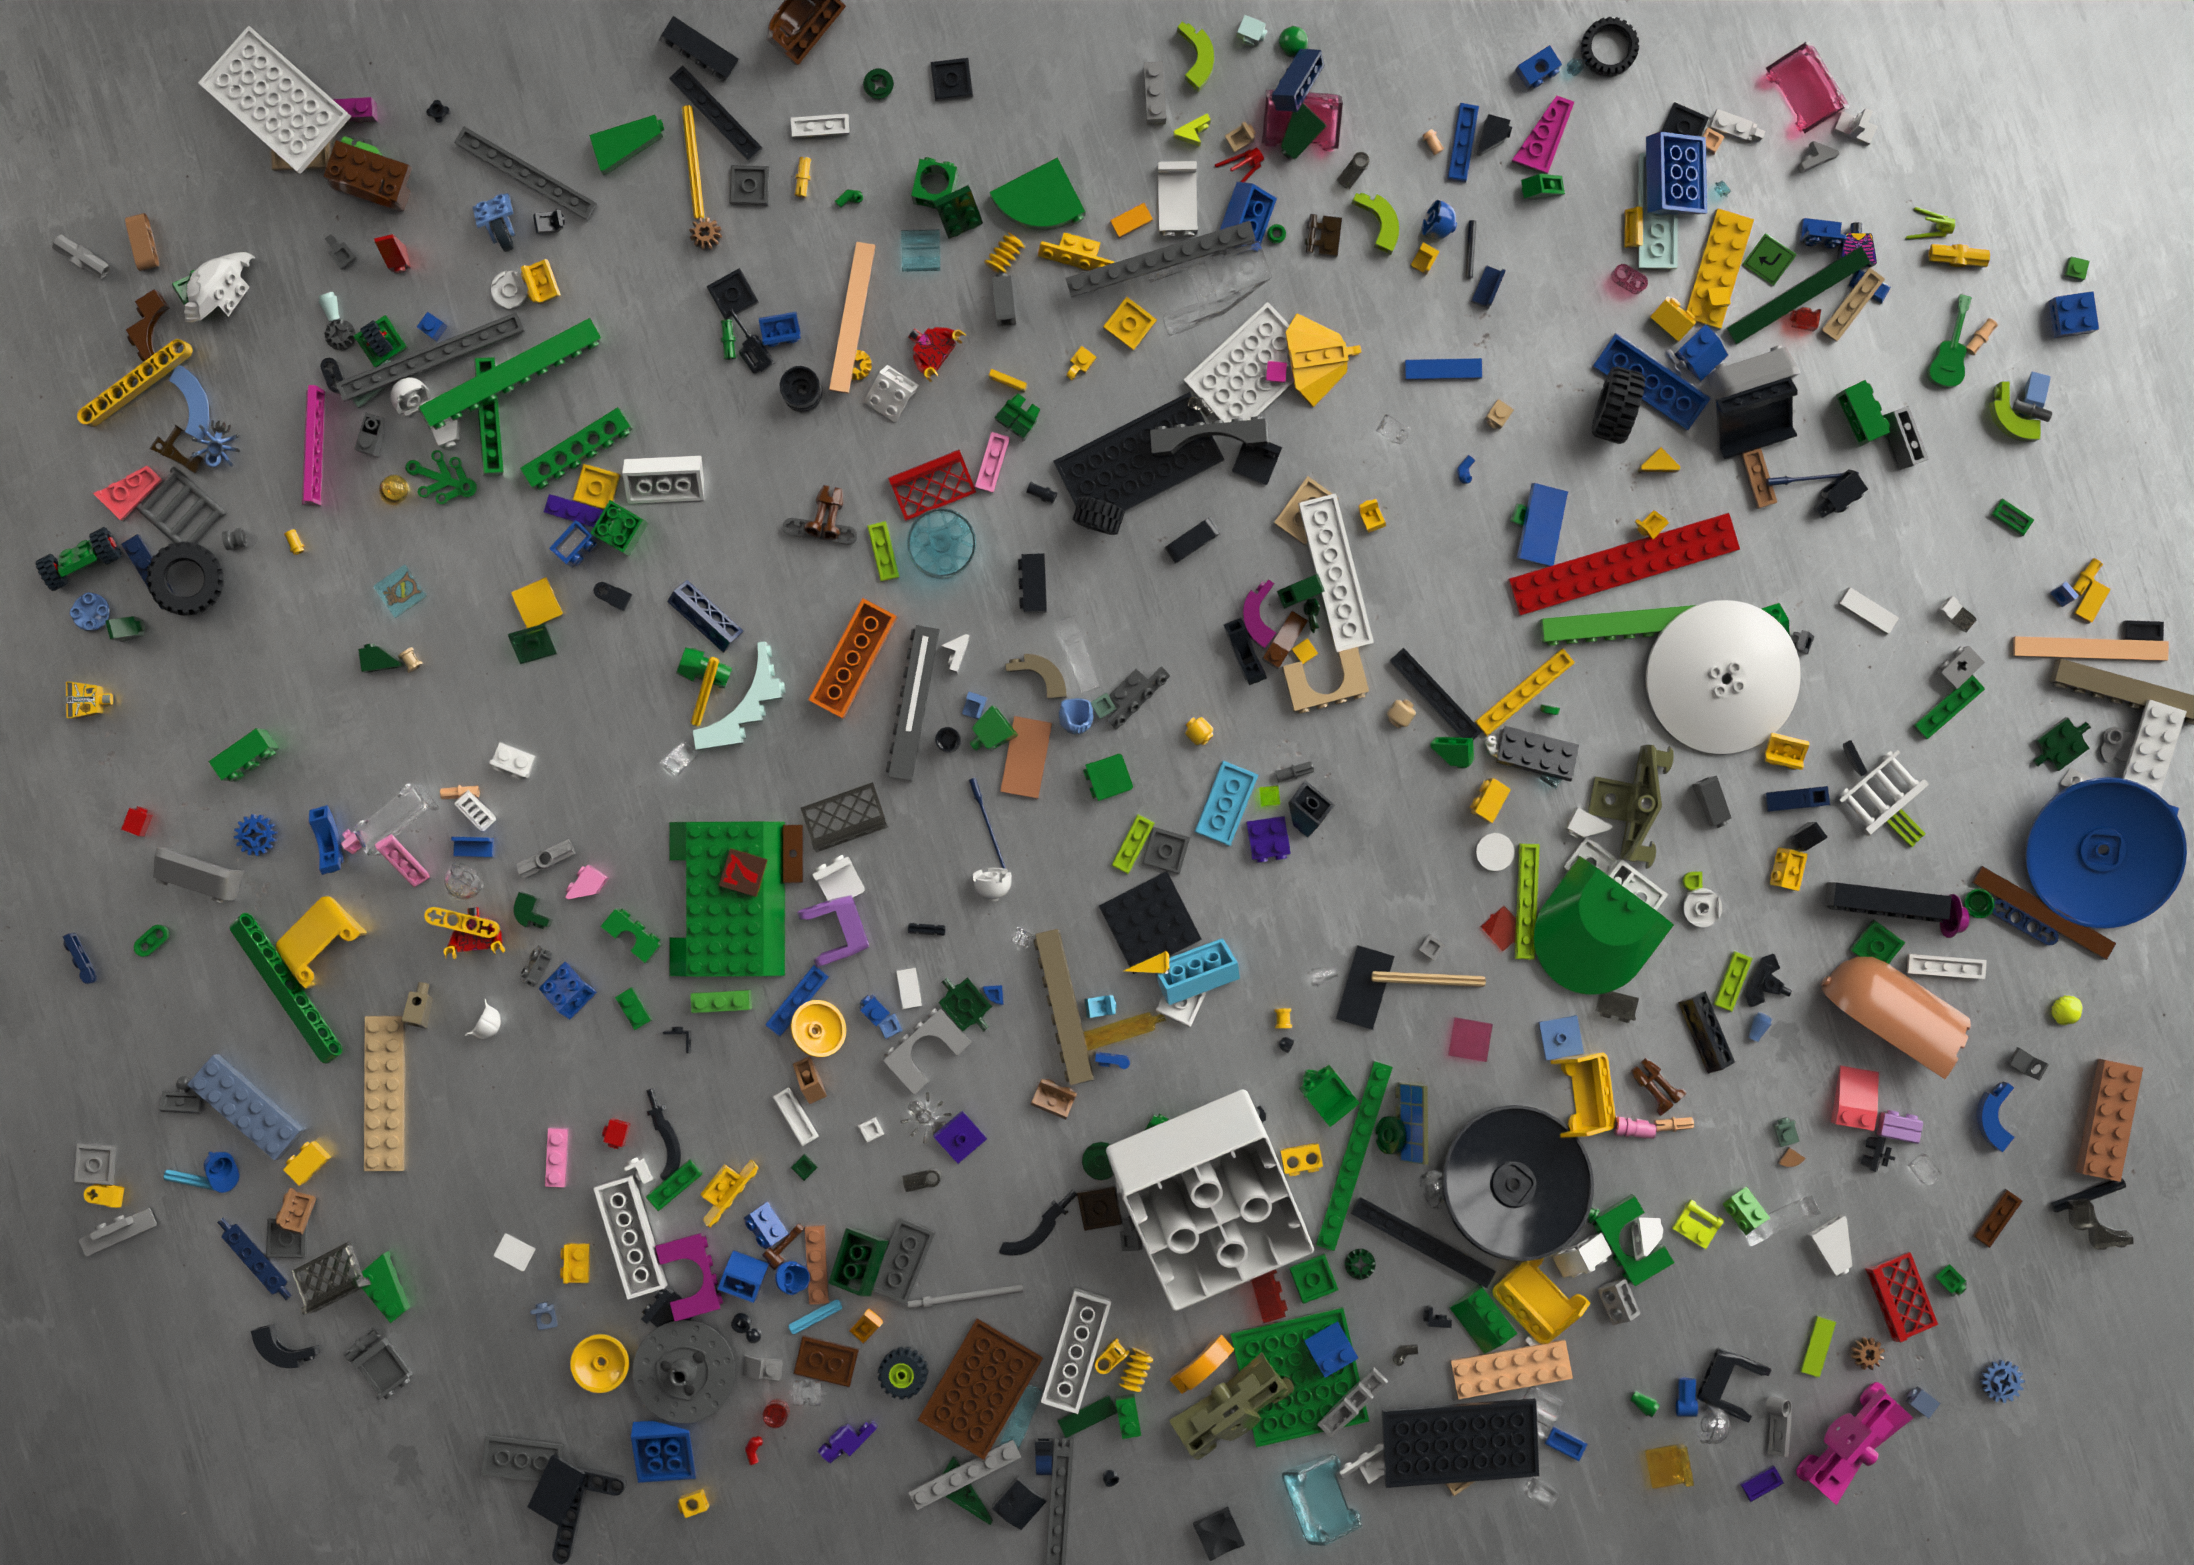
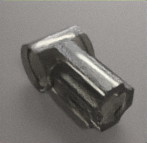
M1364 152L1356 153L1336 181L1344 188L1350 190L1362 173L1367 170L1370 160L1369 156ZM1363 158L1366 164L1358 166L1355 160Z
M930 1168L903 1175L905 1191L909 1192L937 1186L942 1179L941 1171L937 1168ZM929 1173L936 1174V1182H931L928 1179Z

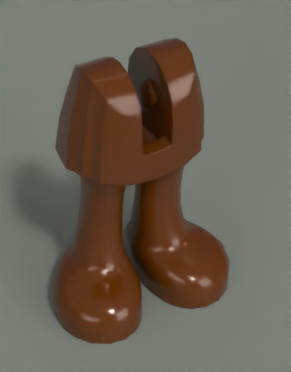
M823 485L815 500L818 505L816 517L813 522H807L804 525V531L813 537L819 538L826 509H829L827 523L822 536L827 540H835L840 534V530L835 527L838 510L842 509L843 490L842 488L835 487L832 497H829L830 486Z
M1645 1058L1640 1063L1649 1074L1646 1076L1637 1066L1631 1072L1640 1087L1644 1086L1658 1102L1656 1112L1661 1116L1674 1105L1661 1093L1652 1080H1655L1667 1092L1674 1103L1680 1101L1687 1092L1683 1088L1677 1089L1673 1087L1661 1075V1069L1655 1063Z

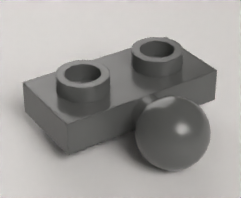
M182 1076L177 1080L176 1087L179 1092L162 1091L159 1108L161 1112L200 1114L202 1097L197 1093L187 1092L190 1089L187 1085L191 1080L189 1077Z

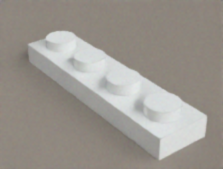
M1908 954L1906 973L1985 979L1987 960Z

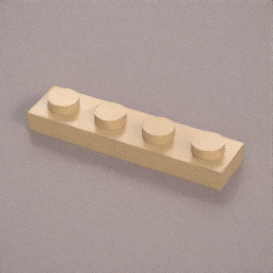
M1868 268L1821 331L1837 342L1885 278L1873 269Z

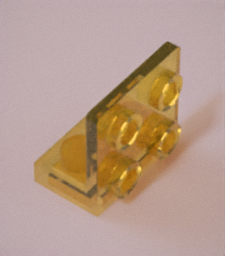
M1683 1443L1645 1450L1653 1489L1682 1483L1686 1487L1694 1486L1688 1450Z

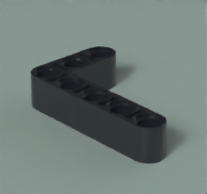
M577 1467L586 1474L577 1491L579 1500H573L568 1510L575 1514V1519H569L566 1515L562 1525L558 1526L552 1553L553 1560L556 1563L564 1564L572 1556L586 1490L618 1496L627 1486L624 1476L586 1467ZM594 1477L601 1478L602 1485H596L593 1481ZM612 1482H620L621 1489H615ZM562 1531H569L571 1538H565ZM558 1550H565L567 1557H561Z

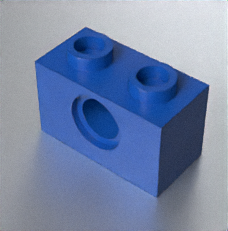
M1549 45L1519 64L1515 71L1527 89L1532 86L1535 89L1543 83V79L1546 77L1552 78L1560 72L1559 69L1562 63ZM1535 66H1542L1544 68V72H1537Z

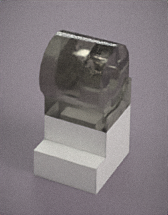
M1954 596L1947 598L1937 611L1960 630L1967 632L1977 619L1959 604V601Z

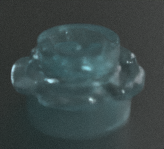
M1571 59L1567 64V73H1571L1573 76L1579 74L1584 68L1582 59Z
M1723 180L1715 183L1717 187L1714 189L1720 197H1728L1727 195L1732 192Z

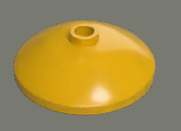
M822 1000L808 1001L802 1004L792 1016L790 1024L792 1038L797 1047L805 1054L819 1058L827 1057L838 1051L844 1043L846 1037L845 1020L840 1011L832 1004ZM812 1029L816 1031V1035L812 1033Z
M605 1334L591 1335L583 1339L574 1349L570 1363L571 1372L576 1382L582 1388L594 1393L609 1392L618 1387L628 1373V1353L622 1343L612 1336ZM600 1358L605 1360L604 1365L599 1363Z

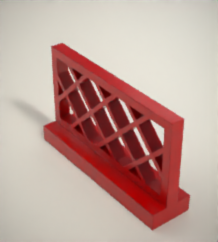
M959 449L888 477L905 521L977 493ZM958 462L961 463L963 468L960 476L950 472L952 465ZM938 470L947 473L943 483L932 480L934 473ZM964 472L967 479L962 478ZM949 474L959 478L955 489L944 485ZM922 477L929 480L925 491L914 487L918 478ZM914 480V482H913L912 485L907 484L908 482H911V481ZM961 480L969 483L970 491L963 493L957 490ZM930 482L941 485L937 496L927 492ZM903 484L911 487L907 498L899 495L896 487ZM943 487L954 491L948 500L939 497ZM913 489L923 492L919 503L909 499ZM925 494L936 498L933 506L927 507L921 504ZM901 498L906 500L904 505L901 501ZM907 501L918 505L916 512L911 515H907L905 510ZM920 506L926 508L921 511H918Z
M1911 1252L1904 1253L1876 1266L1865 1268L1893 1341L1901 1343L1906 1341L1908 1337L1938 1325ZM1907 1258L1909 1266L1907 1271H1904L1899 1266L1901 1260ZM1887 1266L1894 1268L1890 1279L1884 1276L1882 1268ZM1897 1271L1905 1274L1902 1284L1894 1281ZM1909 1276L1915 1278L1916 1284L1914 1289L1906 1286ZM1892 1283L1900 1286L1897 1297L1890 1292ZM1904 1289L1912 1292L1909 1302L1901 1299ZM1916 1294L1920 1295L1923 1299L1921 1307L1913 1305ZM1899 1301L1907 1304L1904 1315L1898 1313L1897 1306ZM1911 1307L1919 1310L1916 1320L1908 1317ZM1923 1312L1927 1313L1931 1320L1930 1323L1925 1325L1920 1323ZM1906 1319L1914 1322L1912 1330L1907 1333L1904 1328Z

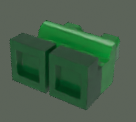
M1017 393L1011 400H1007L1004 407L995 416V420L1025 441L1037 423L1036 418L1040 413V408L1031 404L1029 409L1025 411L1021 406L1026 399Z

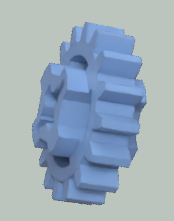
M1999 1360V1364L1992 1361L1991 1368L1989 1366L1985 1367L1988 1371L1987 1373H1981L1985 1376V1379L1980 1380V1382L1986 1385L1982 1390L1985 1392L1989 1391L1987 1393L1989 1398L1993 1397V1400L1996 1402L2000 1399L2001 1402L2006 1403L2007 1398L2010 1401H2014V1395L2020 1396L2017 1391L2024 1390L2020 1383H2024L2025 1380L2020 1378L2023 1373L2017 1371L2018 1366H2012L2010 1361L2005 1363L2003 1360Z

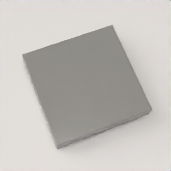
M76 1144L73 1183L114 1185L117 1146Z

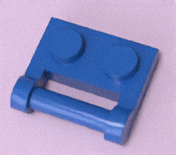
M1096 1052L1095 1062H1098V1066L1110 1067V1064H1117L1121 1069H1127L1130 1065L1129 1058L1125 1055Z

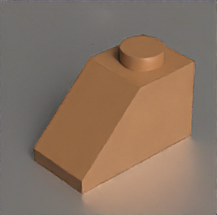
M809 1056L793 1063L800 1089L808 1103L811 1104L827 1097L812 1058Z

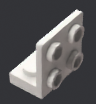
M887 365L879 372L864 403L893 422H896L909 398L917 391L920 385Z

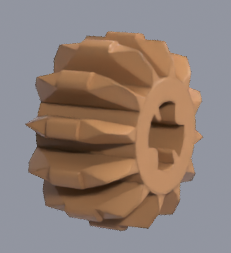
M700 217V223L693 222L692 224L695 228L689 229V232L693 234L690 236V239L695 241L694 245L696 247L701 244V249L705 250L706 245H708L711 250L713 249L712 243L715 245L719 244L716 238H722V235L718 233L722 229L720 226H716V220L711 222L710 217H707L704 222ZM703 231H705V232L708 231V232H709V235H708V236H706V235L703 236L702 232H703Z
M1862 1337V1343L1856 1340L1857 1348H1851V1350L1856 1352L1851 1355V1358L1856 1359L1854 1364L1857 1366L1861 1365L1863 1370L1867 1367L1873 1370L1874 1364L1879 1367L1880 1363L1878 1360H1884V1357L1880 1354L1885 1352L1883 1348H1880L1881 1343L1879 1341L1875 1342V1339L1872 1337L1869 1340L1866 1337ZM1867 1350L1869 1351V1354H1870L1869 1357H1867V1356H1866L1867 1354L1865 1353Z

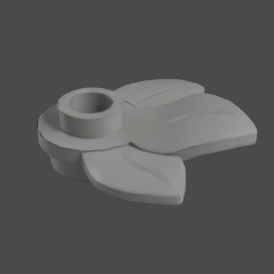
M2117 727L2108 728L2104 733L2105 742L2101 747L2103 759L2106 762H2110L2115 757L2120 761L2127 762L2130 755V746H2133L2135 735L2131 732H2122ZM2112 733L2116 736L2115 740L2110 738Z

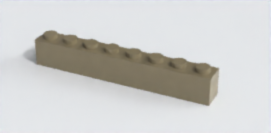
M2064 659L2055 660L2049 682L2055 683L2057 688H2073L2075 693H2091L2092 697L2097 699H2104L2106 697L2111 699L2110 702L2122 705L2124 702L2130 704V708L2141 710V707L2145 708L2147 700H2153L2187 711L2184 718L2185 723L2194 725V695Z
M1054 929L1035 934L1036 939H1033L1035 950H1039L1040 958H1038L1039 967L1044 970L1045 974L1042 977L1044 988L1048 987L1049 995L1046 998L1048 1006H1052L1054 1013L1051 1014L1053 1026L1056 1025L1058 1033H1055L1056 1041L1062 1047V1052H1059L1061 1062L1065 1063L1067 1069L1064 1071L1065 1080L1070 1082V1085L1093 1081L1095 1079L1060 930Z

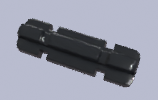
M909 923L908 933L944 936L946 926Z

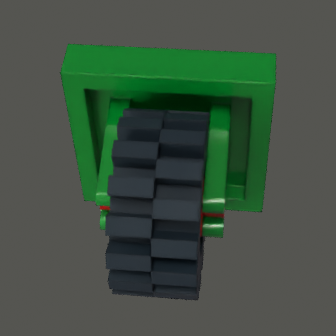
M386 315L377 321L372 320L360 328L361 331L354 335V338L374 368L408 348Z

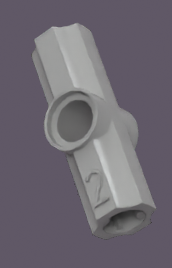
M62 234L53 241L52 248L69 258V261L80 268L88 270L100 279H103L109 273L111 266L96 257L93 252L82 245H77Z
M567 839L517 863L516 867L522 879H525L543 869L552 867L554 864L576 853L572 843ZM544 854L550 856V861L546 865L541 860Z

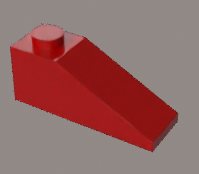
M391 234L374 238L375 244L391 272L398 274L411 268L406 245L396 236Z

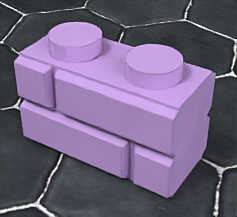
M1887 1110V1113L1881 1112L1877 1135L1919 1144L1923 1121L1918 1120L1916 1115L1906 1114V1117L1899 1116L1897 1111Z

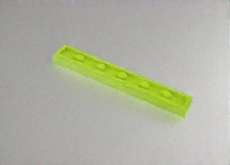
M1519 843L1514 959L1535 960L1533 937L1537 918L1540 844Z

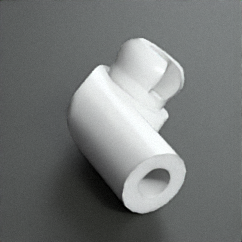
M1489 736L1485 739V747L1490 756L1497 757L1499 751L1497 739L1494 736Z

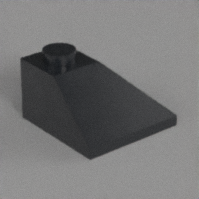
M1307 781L1301 785L1288 802L1293 826L1307 838L1320 826L1335 806Z

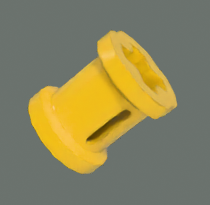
M1291 1008L1274 1009L1277 1017L1275 1028H1292V1024H1290Z

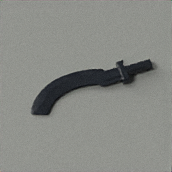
M654 1088L646 1090L652 1110L647 1111V1115H651L654 1128L660 1132L666 1145L667 1162L660 1175L664 1181L679 1168L681 1150L672 1125L668 1120L664 1119L662 1110L666 1109L665 1104L659 1107Z
M1072 1189L1059 1203L1053 1200L1051 1202L1053 1206L1042 1215L1041 1223L1030 1236L1018 1242H1003L999 1253L1011 1256L1022 1255L1037 1248L1056 1225L1055 1219L1061 1213L1066 1215L1069 1212L1064 1208L1077 1196V1193Z

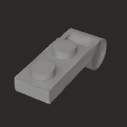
M1770 1396L1766 1401V1411L1768 1414H1771L1768 1453L1788 1457L1792 1404L1790 1400Z

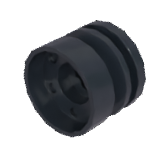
M794 366L786 370L781 377L779 383L781 395L787 406L793 411L800 413L810 412L820 404L823 396L822 386L816 373L810 368ZM799 389L805 390L806 393H799Z

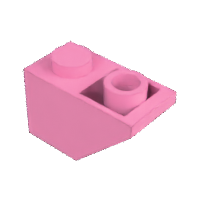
M591 865L582 866L576 875L578 876L576 882H572L566 889L568 894L565 897L567 899H574L598 894L609 878Z

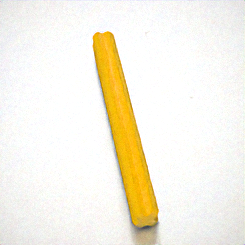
M691 105L682 106L693 216L695 219H699L700 217L704 218L693 108Z

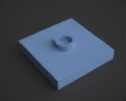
M1577 1015L1538 1022L1545 1060L1584 1054Z

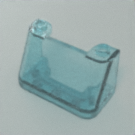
M1328 1454L1282 1473V1480L1302 1534L1310 1545L1326 1546L1363 1527L1359 1512L1348 1508L1335 1474L1340 1470L1341 1462L1336 1454Z

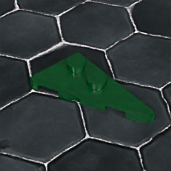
M952 1457L942 1474L960 1466L956 1457ZM971 1483L945 1496L987 1524H992L993 1519Z

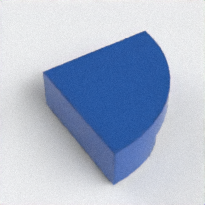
M1002 985L983 986V991L990 1001L1003 1005Z

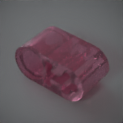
M1626 264L1618 265L1611 274L1614 283L1632 294H1640L1648 286L1647 277ZM1623 270L1626 278L1618 277L1617 271ZM1632 276L1631 281L1628 283L1627 280ZM1640 281V286L1637 288L1635 286L1636 282Z

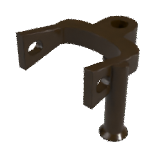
M175 425V428L165 442L157 436L149 448L150 450L174 460L195 474L200 468L199 465L204 458L199 455L196 457L191 455L188 459L173 446L180 433L184 431L183 429ZM157 443L162 445L161 449L156 448Z

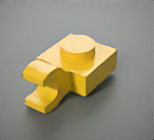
M1081 346L1070 360L1073 366L1066 376L1073 380L1080 370L1086 373L1097 357Z

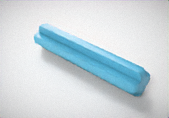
M166 1170L164 1173V1180L214 1190L207 1177L173 1170Z
M836 1299L789 1324L790 1332L795 1335L842 1310L841 1302Z

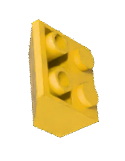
M1494 778L1484 780L1479 788V791H1481L1479 797H1475L1470 805V808H1472L1470 813L1490 824L1493 823L1511 789Z

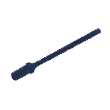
M1843 473L1796 478L1787 476L1767 478L1766 485H1788L1794 481L1837 478Z
M976 777L969 779L974 799L980 805L1002 868H1006L983 805V795L981 794Z

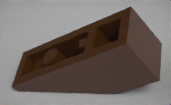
M1291 611L1262 660L1279 669L1308 620Z

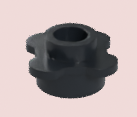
M434 100L426 113L428 116L435 118L437 123H441L443 117L449 114L450 109L447 106H443L440 100Z

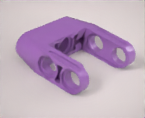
M852 895L831 899L797 912L800 920H809L836 911L847 945L821 953L818 957L814 958L816 967L852 956L870 947Z

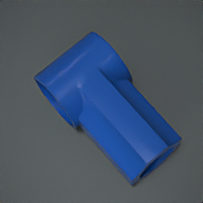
M1678 1378L1677 1417H1697L1698 1415L1695 1378Z

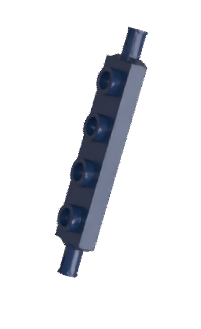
M224 1217L220 1219L221 1221L217 1223L224 1230L221 1236L222 1239L272 1295L279 1292L287 1301L292 1295L285 1288L288 1282L286 1278L238 1224L230 1226Z

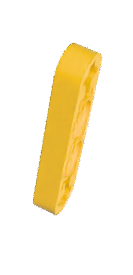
M430 907L424 914V918L429 924L486 938L496 937L500 932L499 924L493 920L439 907ZM435 910L437 915L443 916V912H446L443 919L436 918L434 921H432V917L429 914ZM452 914L458 918V922L454 926L448 923V917ZM470 919L475 920L477 923L474 930H469L466 926L467 921ZM481 921H483L482 926L493 924L492 928H495V932H491L489 935L488 930L481 929V933H479Z

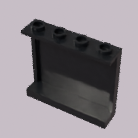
M1791 377L1716 400L1717 447L1724 459L1797 437V433L1793 428V396L1798 395V390Z

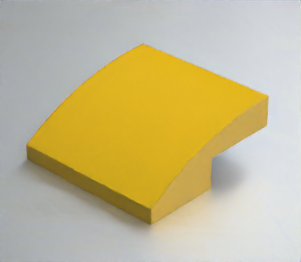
M547 577L511 592L527 629H531L563 614Z

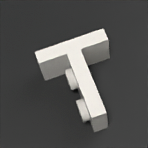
M1865 108L1861 113L1858 112L1856 117L1842 111L1833 131L1869 145L1877 129L1876 125L1869 123L1873 111Z

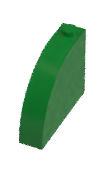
M1058 157L989 192L993 203L1006 218L1028 229H1057L1072 222L1077 224L1086 216V211Z

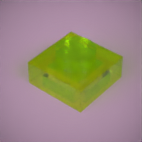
M1278 785L1259 787L1261 807L1280 805Z

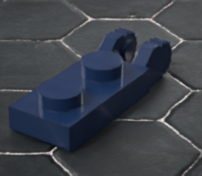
M68 933L62 936L64 947L73 956L72 962L74 966L80 970V979L85 984L95 983L97 979L96 972L76 933Z

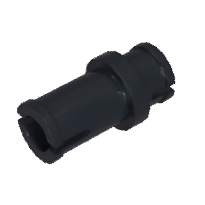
M1032 481L1029 483L1026 493L1041 498V501H1048L1052 504L1057 497V492L1052 491L1051 488L1042 487Z

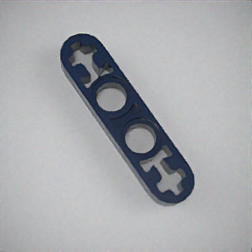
M1994 900V909L1991 913L1993 916L2044 945H2054L2058 942L2059 935L2055 929L2004 900ZM2001 903L2002 909L2008 910L2010 908V910L2007 913H2004L2002 911L1996 912L1997 909L1995 908V905H1999ZM2014 912L2020 915V920L2017 923H2013L2010 918ZM2030 922H2034L2037 925V929L2033 933L2027 929V925ZM2041 931L2047 934L2051 933L2053 939L2046 941L2047 937L2039 933Z

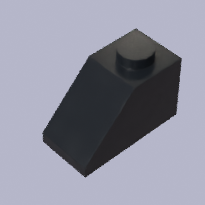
M1488 114L1477 151L1478 156L1499 146L1505 141L1506 137H1510L1512 126H1509L1511 120Z
M1807 822L1789 836L1792 839L1790 841L1792 846L1797 851H1807L1828 838L1817 822Z

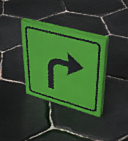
M1765 233L1743 262V265L1774 286L1797 254Z

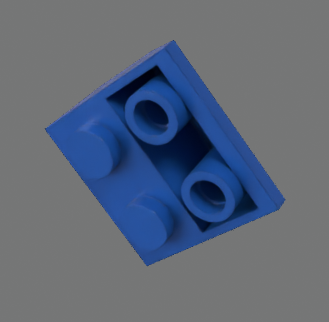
M733 1250L717 1290L754 1303L770 1263Z

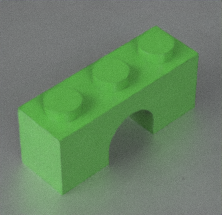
M751 990L691 993V1013L752 1009Z

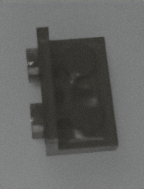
M1613 991L1599 994L1595 1011L1600 1012L1599 1016L1611 1019L1613 1015L1619 1017L1618 1021L1630 1023V1020H1636L1635 1013L1639 998Z

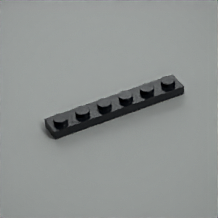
M683 65L669 78L749 162L763 149Z
M1402 648L1389 661L1461 738H1473L1474 740L1483 732L1405 648Z

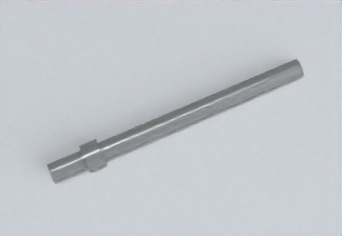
M1023 1285L932 1298L931 1296H926L923 1299L908 1301V1308L924 1307L925 1309L931 1308L932 1305L1023 1292Z

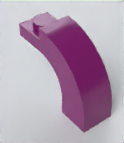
M1269 579L1266 583L1264 581L1260 583L1256 589L1258 594L1250 590L1242 611L1243 622L1249 637L1262 649H1265L1276 634L1275 631L1265 625L1259 612L1262 600L1275 584Z

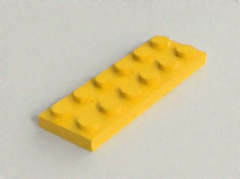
M1719 208L1716 209L1686 308L1695 316L1694 320L1697 321L1696 323L1719 330L1722 328L1728 307L1709 308L1708 288L1727 287L1729 297L1731 298L1754 219Z

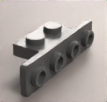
M1161 666L1147 679L1135 669L1109 695L1120 706L1107 720L1113 728L1118 729L1133 713L1138 711L1147 699L1152 697L1153 693L1160 686L1166 683L1170 677L1167 671Z

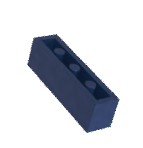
M1300 49L1283 78L1280 79L1277 88L1272 93V102L1275 104L1276 111L1297 112L1324 68L1321 50Z

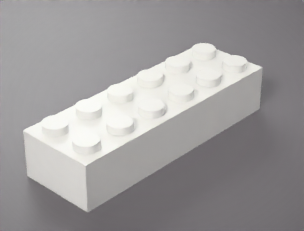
M634 1174L594 1187L627 1300L664 1289L668 1284L658 1259L656 1245Z
M1074 1288L1041 1397V1403L1078 1414L1111 1306V1298Z

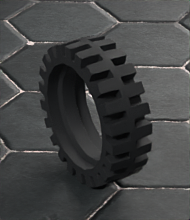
M1612 17L1601 18L1599 21H1595L1587 29L1581 42L1582 59H1585L1586 66H1590V70L1596 71V74H1604L1607 77L1609 75L1616 76L1627 70L1635 61L1639 51V37L1636 36V30L1633 31V26L1631 24L1628 25L1624 19L1621 21L1618 17L1615 19ZM1615 29L1626 37L1628 53L1620 63L1614 65L1604 64L1594 56L1592 40L1599 31Z

